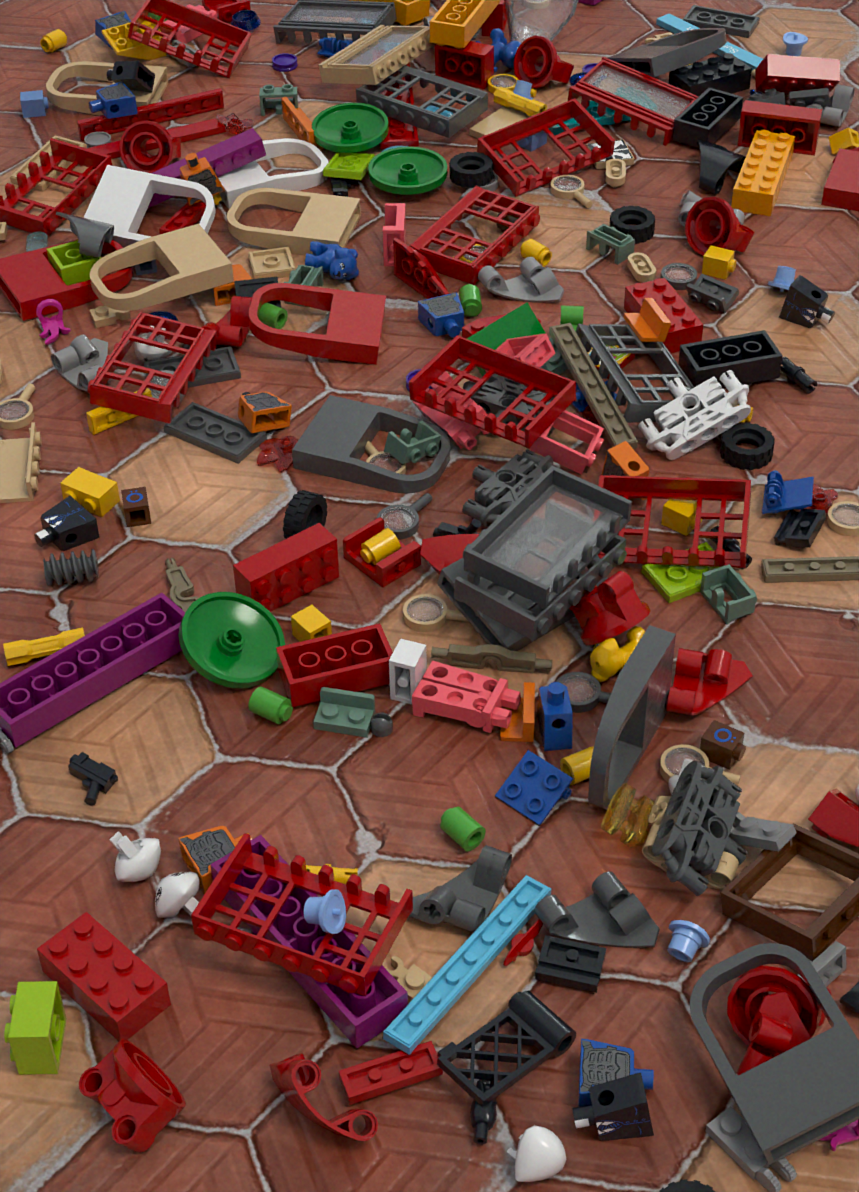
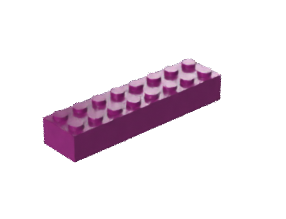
M160 593L0 683V727L3 733L16 748L182 651L179 642V627L185 612L165 594Z
M261 835L251 840L252 852L262 856L266 848L271 846ZM232 852L210 864L213 880ZM279 855V862L288 864V863ZM243 869L234 883L253 890L261 875ZM268 878L260 892L279 899L288 884ZM295 887L264 938L313 956L326 932L322 930L320 925L306 922L304 918V905L309 897L318 896L315 893ZM229 890L224 899L234 910L239 911L248 896ZM255 899L246 914L266 921L274 905ZM246 923L249 926V928L257 935L261 928ZM342 930L338 934H334L329 944L349 951L357 937L353 933ZM361 944L356 954L368 958L371 952ZM325 951L320 959L341 966L345 958ZM352 961L348 969L360 973L364 965ZM381 965L370 985L366 997L357 993H348L340 987L327 982H318L305 974L288 971L356 1048H359L383 1032L408 1005V992L383 965Z

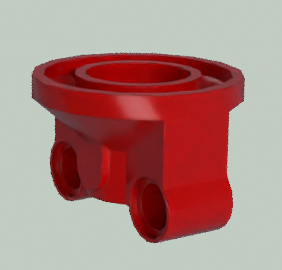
M535 35L527 38L520 44L514 59V73L518 80L532 83L533 89L544 87L550 80L568 84L574 65L560 59L553 43L549 39Z
M148 120L135 122L126 128L121 136L119 147L121 158L128 169L153 173L170 165L174 158H181V137H171L166 128L157 122ZM151 138L159 145V152L156 156L150 155L146 151V142Z
M704 197L697 201L690 209L685 222V234L689 245L695 252L703 256L710 245L745 252L754 235L752 229L740 224L739 219L728 202L718 197Z
M624 571L616 572L599 584V586H595L591 592H587L580 599L576 606L569 608L573 611L583 630L580 637L586 646L603 642L625 632L646 618L651 611L647 603L640 601L634 590V583L631 577Z
M761 965L750 969L738 976L728 996L727 1015L733 1030L746 1045L750 1043L749 1030L763 997L769 995V991L776 993L780 991L786 992L811 1038L817 1027L824 1024L825 1015L819 1007L810 987L801 977L785 968Z
M121 1039L95 1067L84 1071L79 1080L80 1092L101 1104L115 1120L112 1126L114 1141L139 1153L148 1150L153 1144L156 1135L186 1106L184 1097L168 1075L145 1052L125 1039Z

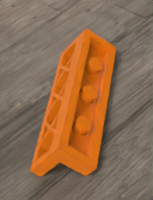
M287 97L281 98L283 119L300 140L315 145L319 150H324L323 147L315 142L312 122L300 107L295 108Z

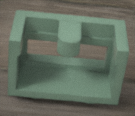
M284 84L282 87L265 85L263 88H260L261 116H265L266 108H276V114H283L281 99L265 98L293 97L288 99L295 108L299 107L297 87H293L291 84Z
M602 224L592 231H587L586 249L591 250L599 244L600 254L605 255L609 252L611 246L615 248V264L618 265L628 259L630 254L634 253L635 239L629 234L626 235L616 230L614 227Z
M299 265L296 270L290 272L289 281L284 283L322 287L324 285L323 266L314 268L312 266ZM285 301V304L303 306V305H299V304H295V303H291V302Z
M419 421L414 438H411L412 432L407 428L401 431L400 437H397L392 431L388 432L384 453H390L402 464L408 462L416 463L420 458L427 455L432 457L438 452L441 435L425 422Z
M730 564L702 573L700 593L726 624H729L736 618L754 613L755 604L757 603L756 593L747 586L741 575L736 573ZM723 589L728 592L733 600L729 602L724 601Z

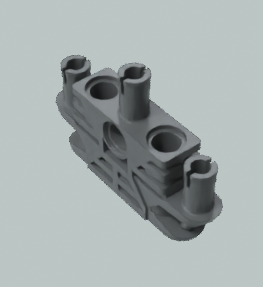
M494 373L470 398L477 405H480L487 414L493 413L497 418L528 386ZM467 381L463 384V389L469 391L476 383ZM533 389L526 397L540 402L547 394ZM552 397L545 405H548L555 397ZM521 402L514 410L527 415L534 406ZM542 409L535 414L534 418L541 413ZM509 414L502 423L508 424L512 421L517 425L522 419ZM528 422L521 430L525 432V428L530 424V422ZM552 427L548 436H550L555 429L554 427Z
M527 449L526 452H523L522 456L515 455L497 472L478 465V467H475L472 477L483 482V484L475 490V501L468 499L463 505L462 512L478 519L481 522V527H489L498 515H501L508 509L512 501H516L523 494L524 490L537 480L541 473H545L551 466H554L552 457L550 455L543 457Z
M692 761L684 768L673 790L652 846L654 856L661 854L664 858V863L667 866L666 874L670 882L679 881L696 896L701 895L707 889L709 880L704 877L717 870L723 851L734 855L738 859L739 865L744 862L747 857L745 855L748 854L746 849L729 837L740 806L737 799L740 797L742 789L723 775V767L707 768L702 767L699 761Z

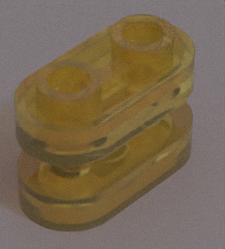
M623 783L610 801L601 824V829L610 835H614L618 830L622 831L620 841L633 848L635 845H642L648 836V831L646 830L649 824L648 818L655 802L645 795L638 801L635 800L636 789L627 783ZM631 810L629 817L626 821L625 819L628 814V811Z

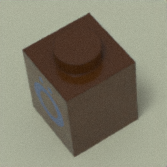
M146 486L121 490L127 527L151 524Z
M713 720L701 737L700 750L706 754L710 762L730 770L735 761H741L746 750V746L743 745L745 733Z

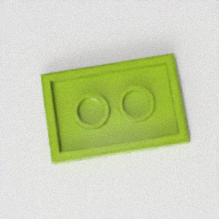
M336 152L324 167L323 176L362 180L368 172L370 161L375 155L357 152Z
M707 542L698 545L700 551H714ZM646 564L642 566L641 573L666 601L671 603L700 592L702 573L719 567Z

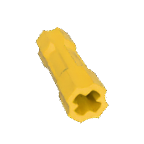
M501 86L493 94V101L496 104L526 113L529 117L547 110L546 104L534 99H527Z
M83 627L63 631L55 636L3 643L7 666L27 663L34 658L49 656L85 636Z

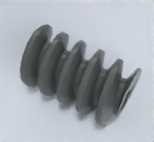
M94 549L91 550L90 557H87L85 551L81 550L79 558L72 551L69 559H66L62 552L60 553L59 560L55 559L53 553L50 554L49 561H46L45 558L43 560L45 580L48 586H52L54 578L58 585L63 584L64 577L68 584L73 583L75 576L79 583H83L85 575L89 582H93L95 574L99 579L98 560Z

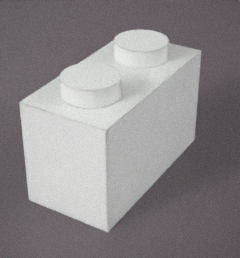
M404 639L399 640L389 659L390 699L412 704V694L427 670L425 644Z

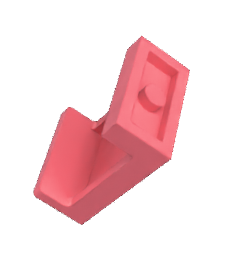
M405 203L385 204V226H383L384 266H394L393 239L398 238L406 243Z

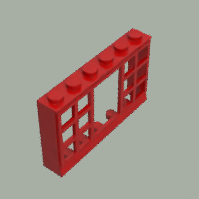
M146 0L131 21L127 38L230 79L234 69L248 49L252 33L170 0ZM149 13H153L161 18L157 21L147 16ZM165 19L177 23V25L172 27L163 22ZM144 20H146L148 22L156 24V26L154 28H150L148 26L143 25L142 23ZM181 25L210 36L202 51L197 50L194 55L185 52L186 45L184 43H180L177 48L168 44ZM160 26L171 30L170 35L158 31ZM138 28L145 30L143 34H140L136 31L138 30ZM156 34L162 38L158 41L153 39V36ZM218 39L225 42L226 45L224 47L213 43V40ZM230 45L238 47V50L235 52L228 48ZM210 46L221 50V53L219 55L208 51V48ZM229 53L234 56L232 60H230L228 58L223 57L224 54ZM206 54L214 58L210 62L202 57ZM220 61L229 63V68L219 65Z
M574 98L478 138L477 152L488 155L492 159L493 171L512 191L514 196L517 197L551 182L557 176L568 175L612 156L615 140ZM574 118L580 125L569 129L563 122ZM559 124L565 132L554 136L548 128ZM584 129L590 137L579 140L574 133ZM544 131L570 161L566 162L563 160L559 166L552 169L547 167L542 171L516 142ZM569 135L575 143L565 147L558 139ZM595 140L601 148L596 146L590 151L584 144ZM511 144L517 152L507 156L500 148ZM580 147L586 154L582 155L579 153L575 158L569 150ZM494 151H496L502 158L500 159ZM522 156L528 163L517 167L511 159ZM504 162H506L512 168V170H510ZM532 167L538 175L533 176L530 174L526 177L521 171ZM515 173L522 179L521 182H520V180L516 177Z
M51 138L52 156L49 157L48 152L41 151L39 155L41 166L39 168L37 163L29 162L30 176L28 178L26 174L19 172L17 174L18 187L16 189L13 184L7 183L5 185L7 198L3 200V196L0 195V222H6L8 226L47 238L66 220V218L56 215V212L71 214L97 189L107 165L113 166L110 155ZM62 160L73 162L67 169L57 166ZM78 164L88 167L83 173L72 171ZM52 170L62 172L56 179L46 176ZM68 174L78 177L72 184L62 181ZM41 180L73 189L56 207L23 198ZM18 202L29 204L23 211L13 208ZM33 207L45 209L39 216L28 213Z
M475 186L410 246L428 259L435 272L475 285L479 281L478 273L483 267L492 266L494 268L512 248L516 247L533 228L538 226L540 222L539 206ZM473 205L484 208L481 212L472 210ZM489 210L497 213L502 212L497 218L486 214ZM464 213L509 227L492 244L450 230L451 224L456 220L460 221ZM508 214L519 217L514 223L502 220ZM441 233L453 236L448 242L439 239ZM459 238L470 242L465 247L453 244ZM432 242L442 245L437 252L428 249L429 244ZM475 244L487 247L482 253L470 250ZM448 248L459 251L454 258L443 254ZM465 254L477 257L471 264L459 260Z
M140 311L137 317L132 319L129 329L123 332L120 342L115 344L111 355H107L104 365L98 368L96 377L90 380L87 392L90 394V403L170 424L172 407L178 408L180 394L186 395L188 381L194 382L195 370L202 369L203 357L208 358L210 350L215 351L217 330H206L203 327ZM151 332L148 339L138 337L140 333ZM158 335H163L165 339L171 341L169 344L154 341V339ZM134 342L185 354L173 374L122 362V359ZM176 342L191 345L188 350L174 345ZM118 366L127 368L123 376L113 373ZM134 370L149 374L145 381L130 378ZM154 376L170 379L166 386L150 383ZM109 378L119 380L115 388L105 385ZM126 382L141 386L137 393L122 390ZM146 388L162 391L158 399L142 395Z
M457 335L409 380L410 400L530 449L534 442L573 401H576V381ZM457 359L470 363L463 371L450 367ZM476 366L488 370L481 379L469 374ZM445 371L457 375L451 383L438 379ZM494 373L528 386L497 418L493 413L485 416L476 412V408L473 405H469L467 408L462 406ZM463 378L476 383L469 391L456 386ZM432 383L445 388L438 396L433 389L425 391ZM533 389L547 394L540 402L526 397ZM450 391L464 395L457 403L453 397H449L447 400L443 399ZM552 397H555L548 405H545ZM521 402L534 406L527 415L514 410ZM542 409L541 413L534 418L535 414ZM509 414L522 419L517 425L512 421L508 424L502 423ZM528 422H530V424L525 428V432L522 431L521 429H522Z
M599 476L598 486L628 500L629 498H647L646 511L631 510L630 515L645 517L644 528L625 529L624 527L617 534L623 538L624 535L643 536L642 545H639L637 548H625L627 555L623 563L722 567L730 564L734 568H746L751 480ZM652 499L697 500L693 547L689 548V550H674L670 546H665L663 549L647 548ZM703 500L721 501L720 513H701ZM726 502H744L743 514L726 513ZM595 510L593 523L602 515V513ZM701 519H719V532L700 531ZM725 520H743L742 533L724 532ZM699 538H718L717 549L715 551H700L698 549ZM723 539H741L740 552H725L722 549ZM603 552L598 554L600 559L606 555Z
M244 833L191 914L194 934L205 941L220 943L230 950L242 951L253 955L260 961L275 963L290 972H299L312 977L318 982H327L340 987L348 993H357L366 997L376 974L404 923L413 911V891L406 889L399 903L390 900V889L384 884H379L374 895L362 890L361 878L355 874L350 875L345 885L334 881V872L329 865H323L317 875L306 870V861L300 855H296L293 858L290 866L279 862L278 850L273 846H268L263 856L253 853L250 835ZM243 869L261 875L253 890L234 883ZM268 878L288 884L279 899L260 892ZM295 887L320 896H325L331 889H337L344 898L346 914L351 906L370 913L362 928L345 922L342 930L358 935L349 951L329 944L334 934L328 933L324 936L313 956L267 940L264 937ZM229 890L248 896L239 911L220 905ZM255 899L274 905L266 921L246 914ZM215 912L232 917L234 920L228 926L211 918ZM377 916L389 919L381 935L369 931ZM241 921L261 929L257 935H253L237 928ZM365 938L377 942L368 958L356 954ZM327 951L345 959L341 966L320 958ZM352 961L364 965L360 973L348 969Z

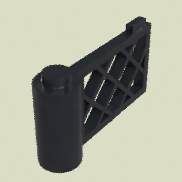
M529 990L514 994L509 1000V1008L459 1044L455 1045L451 1042L438 1051L437 1065L482 1107L551 1056L558 1057L564 1054L576 1038V1031ZM508 1022L517 1030V1035L498 1034V1028ZM480 1041L494 1042V1052L476 1051L475 1044ZM498 1043L517 1044V1054L498 1052ZM521 1045L535 1046L541 1052L537 1055L521 1054ZM456 1058L470 1059V1069L456 1068L451 1062ZM475 1060L494 1061L493 1071L474 1070ZM498 1062L517 1063V1069L512 1073L498 1072ZM474 1079L493 1080V1087L483 1093L474 1085Z

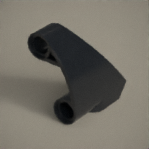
M697 139L700 151L699 188L717 195L723 187L727 170L740 173L746 156L729 151L725 147L709 141Z

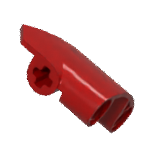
M456 534L422 539L420 555L440 575L443 568L463 558L465 547L476 540L479 534Z

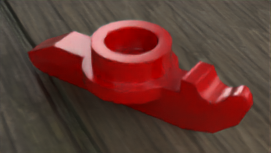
M540 919L525 934H517L512 938V948L504 960V966H508L512 961L515 962L517 956H527L534 948L533 939L538 935L543 925Z

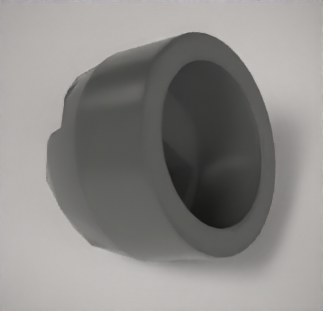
M384 712L375 714L371 720V732L378 737L390 735L393 731L391 717Z

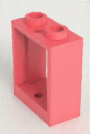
M547 333L510 338L495 349L537 367H541L555 354Z
M565 410L534 442L530 450L544 457L550 455L554 462L582 475L585 467L591 468L596 457L593 451L598 452L604 441L600 437L604 428ZM552 427L589 444L585 455L548 438L547 436Z

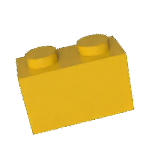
M80 467L75 469L60 483L63 500L71 496L89 513L103 517L120 502L117 482Z

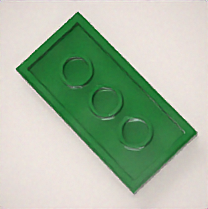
M528 302L467 339L495 350L507 339L545 334V331ZM477 367L482 376L486 374L485 369Z

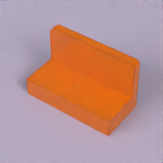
M644 298L639 313H625L623 317L640 341L665 342L671 322L653 298Z
M524 682L523 698L521 697L518 709L504 707V709L512 711V718L507 729L501 727V741L534 742L535 683Z

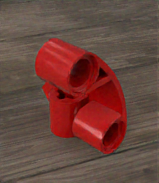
M233 296L231 309L217 323L209 322L202 326L206 330H217L216 345L237 347L243 345L249 332L248 316L252 297Z
M679 648L673 687H670L667 711L691 716L697 715L724 700L750 680L753 675L744 661L732 660V654L725 650L711 649L707 654L701 651Z
M785 991L763 997L749 1030L750 1043L737 1070L738 1075L811 1039L810 1034Z
M303 1053L269 1065L272 1079L280 1092L293 1107L315 1124L332 1133L359 1141L370 1140L376 1134L378 1121L369 1110L355 1108L327 1120L311 1106L304 1094L318 1086L321 1081V1070L315 1062L305 1060ZM361 1115L365 1119V1128L360 1134H356L353 1130V1121L357 1116Z

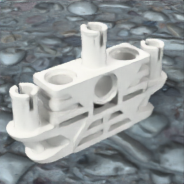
M732 370L727 371L729 377L725 373L720 376V381L728 389V393L722 389L715 376L689 391L683 385L680 378H674L676 384L670 380L667 387L676 399L653 412L656 423L660 426L662 432L659 433L650 418L645 419L647 425L643 421L638 425L639 430L648 440L646 447L653 451L665 452L667 459L675 460L725 432L750 414L751 407L746 404L749 386L746 384L742 385Z

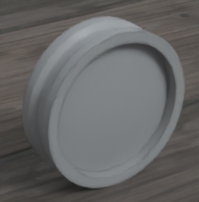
M92 132L84 138L87 148L112 142L111 135L106 132Z

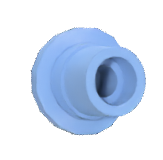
M797 32L785 33L783 43L787 45L786 54L789 56H800L803 45L808 42V37Z
M517 80L513 92L533 100L530 94L532 83Z
M778 266L774 280L769 281L768 285L779 287L780 292H784V289L789 290L790 285L794 282L796 269Z
M331 889L323 897H309L304 905V918L306 922L320 925L322 930L328 934H338L342 931L346 921V906L342 893L337 889Z
M674 920L669 924L668 928L673 933L667 951L676 959L683 962H691L700 947H708L710 937L699 925L685 920Z

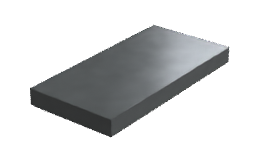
M693 5L682 20L698 28H724L726 34L749 38L758 26L760 17Z
M232 347L218 348L215 351L210 350L209 357H203L202 369L195 370L194 382L188 381V388L241 378V372ZM185 355L145 361L143 363L146 368L175 372ZM160 379L154 384L166 386L170 379ZM151 389L152 394L162 392L155 389Z
M194 402L171 419L170 424L164 425L165 433L238 464L267 439L266 432L251 433L242 422Z

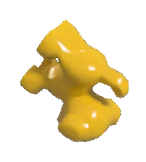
M638 626L632 627L626 635L628 640L621 648H619L614 638L594 644L590 656L592 676L598 682H603L614 676L619 670H622L645 630Z

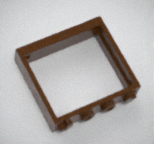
M793 823L796 835L779 852L767 849L762 850L759 856L749 866L744 867L730 884L725 885V888L720 892L722 914L779 944L798 950L813 961L859 916V854ZM797 854L854 881L806 930L748 901Z

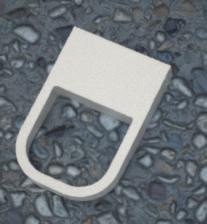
M290 138L265 140L262 142L266 156L218 177L225 191L219 194L224 204L230 209L239 195L252 189L276 188L301 191L322 184L328 178L323 176V169L328 164V159L315 145L303 140ZM286 154H301L311 158L318 168L311 171L268 176L257 162Z
M107 165L84 218L114 225L112 240L118 242L124 248L151 237L136 233L154 193L192 197L202 200L206 204V209L199 225L207 234L214 220L216 208L211 192L199 183Z

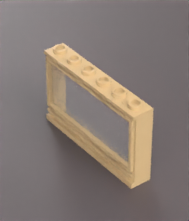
M378 26L318 65L322 83L377 85L436 44L430 42V27Z

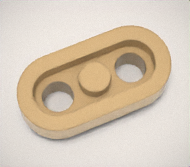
M610 159L606 162L605 181L611 187H620L625 183L626 163L621 159Z
M636 252L628 256L627 267L637 281L644 283L655 280L656 268L646 254Z

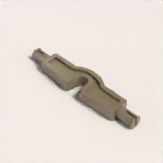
M167 558L165 560L167 567L166 578L171 588V601L186 612L189 606L199 597H189L194 594L192 582L186 575L182 566L177 567L174 558H170V560Z
M450 644L449 649L432 646L431 658L448 659V664L483 669L486 666V661L492 659L496 661L499 671L534 673L535 669L552 670V659H538L535 653L510 651L505 647L492 644L476 647Z

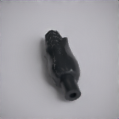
M479 1079L476 1087L485 1093L493 1087V1080ZM496 1098L484 1107L480 1106L473 1099L470 1109V1122L472 1127L475 1128L474 1142L476 1144L483 1145L487 1143L488 1130L493 1128L497 1118Z

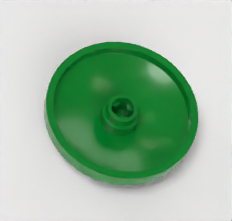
M343 103L320 112L312 122V129L314 130L315 142L324 149L340 153H354L370 149L381 143L388 134L389 124L386 114L373 105Z
M397 147L383 151L373 157L368 166L370 181L377 188L394 194L410 195L428 192L443 184L447 178L448 166L446 160L435 151L421 147Z
M215 592L204 595L189 606L179 627V642L185 658L199 674L216 684L230 688H250L267 681L278 669L276 647L285 645L283 631L272 613L252 598L233 592Z

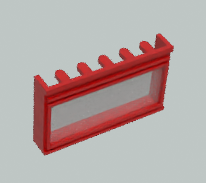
M602 57V60L574 86L569 88L568 101L582 96L581 105L587 109L590 100L598 103L597 114L599 116H603L606 113V107L615 110V123L622 121L623 114L631 117L630 128L632 130H636L639 127L640 121L648 124L647 136L650 138L655 135L656 128L665 132L663 145L667 146L673 139L674 119L699 96Z

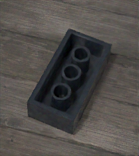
M725 53L719 57H712L702 62H694L691 65L670 71L668 84L696 96H700L708 88L733 94L750 89L752 68L733 54Z
M708 88L674 119L672 140L682 145L697 147V149H699L697 139L715 143L741 118L743 97Z
M762 330L680 345L678 365L694 387L715 376L722 389H725V385L720 381V376L725 373L729 377L727 374L728 370L734 372V375L742 385L780 378L783 355L767 332Z

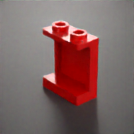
M202 0V6H204L205 10L216 11L217 19L225 23L251 17L249 0Z
M379 517L343 539V555L347 561L384 588L421 565V545L415 541L408 545L400 542L401 549L376 563V565L366 563L360 554L362 550L361 544L385 529L384 519Z

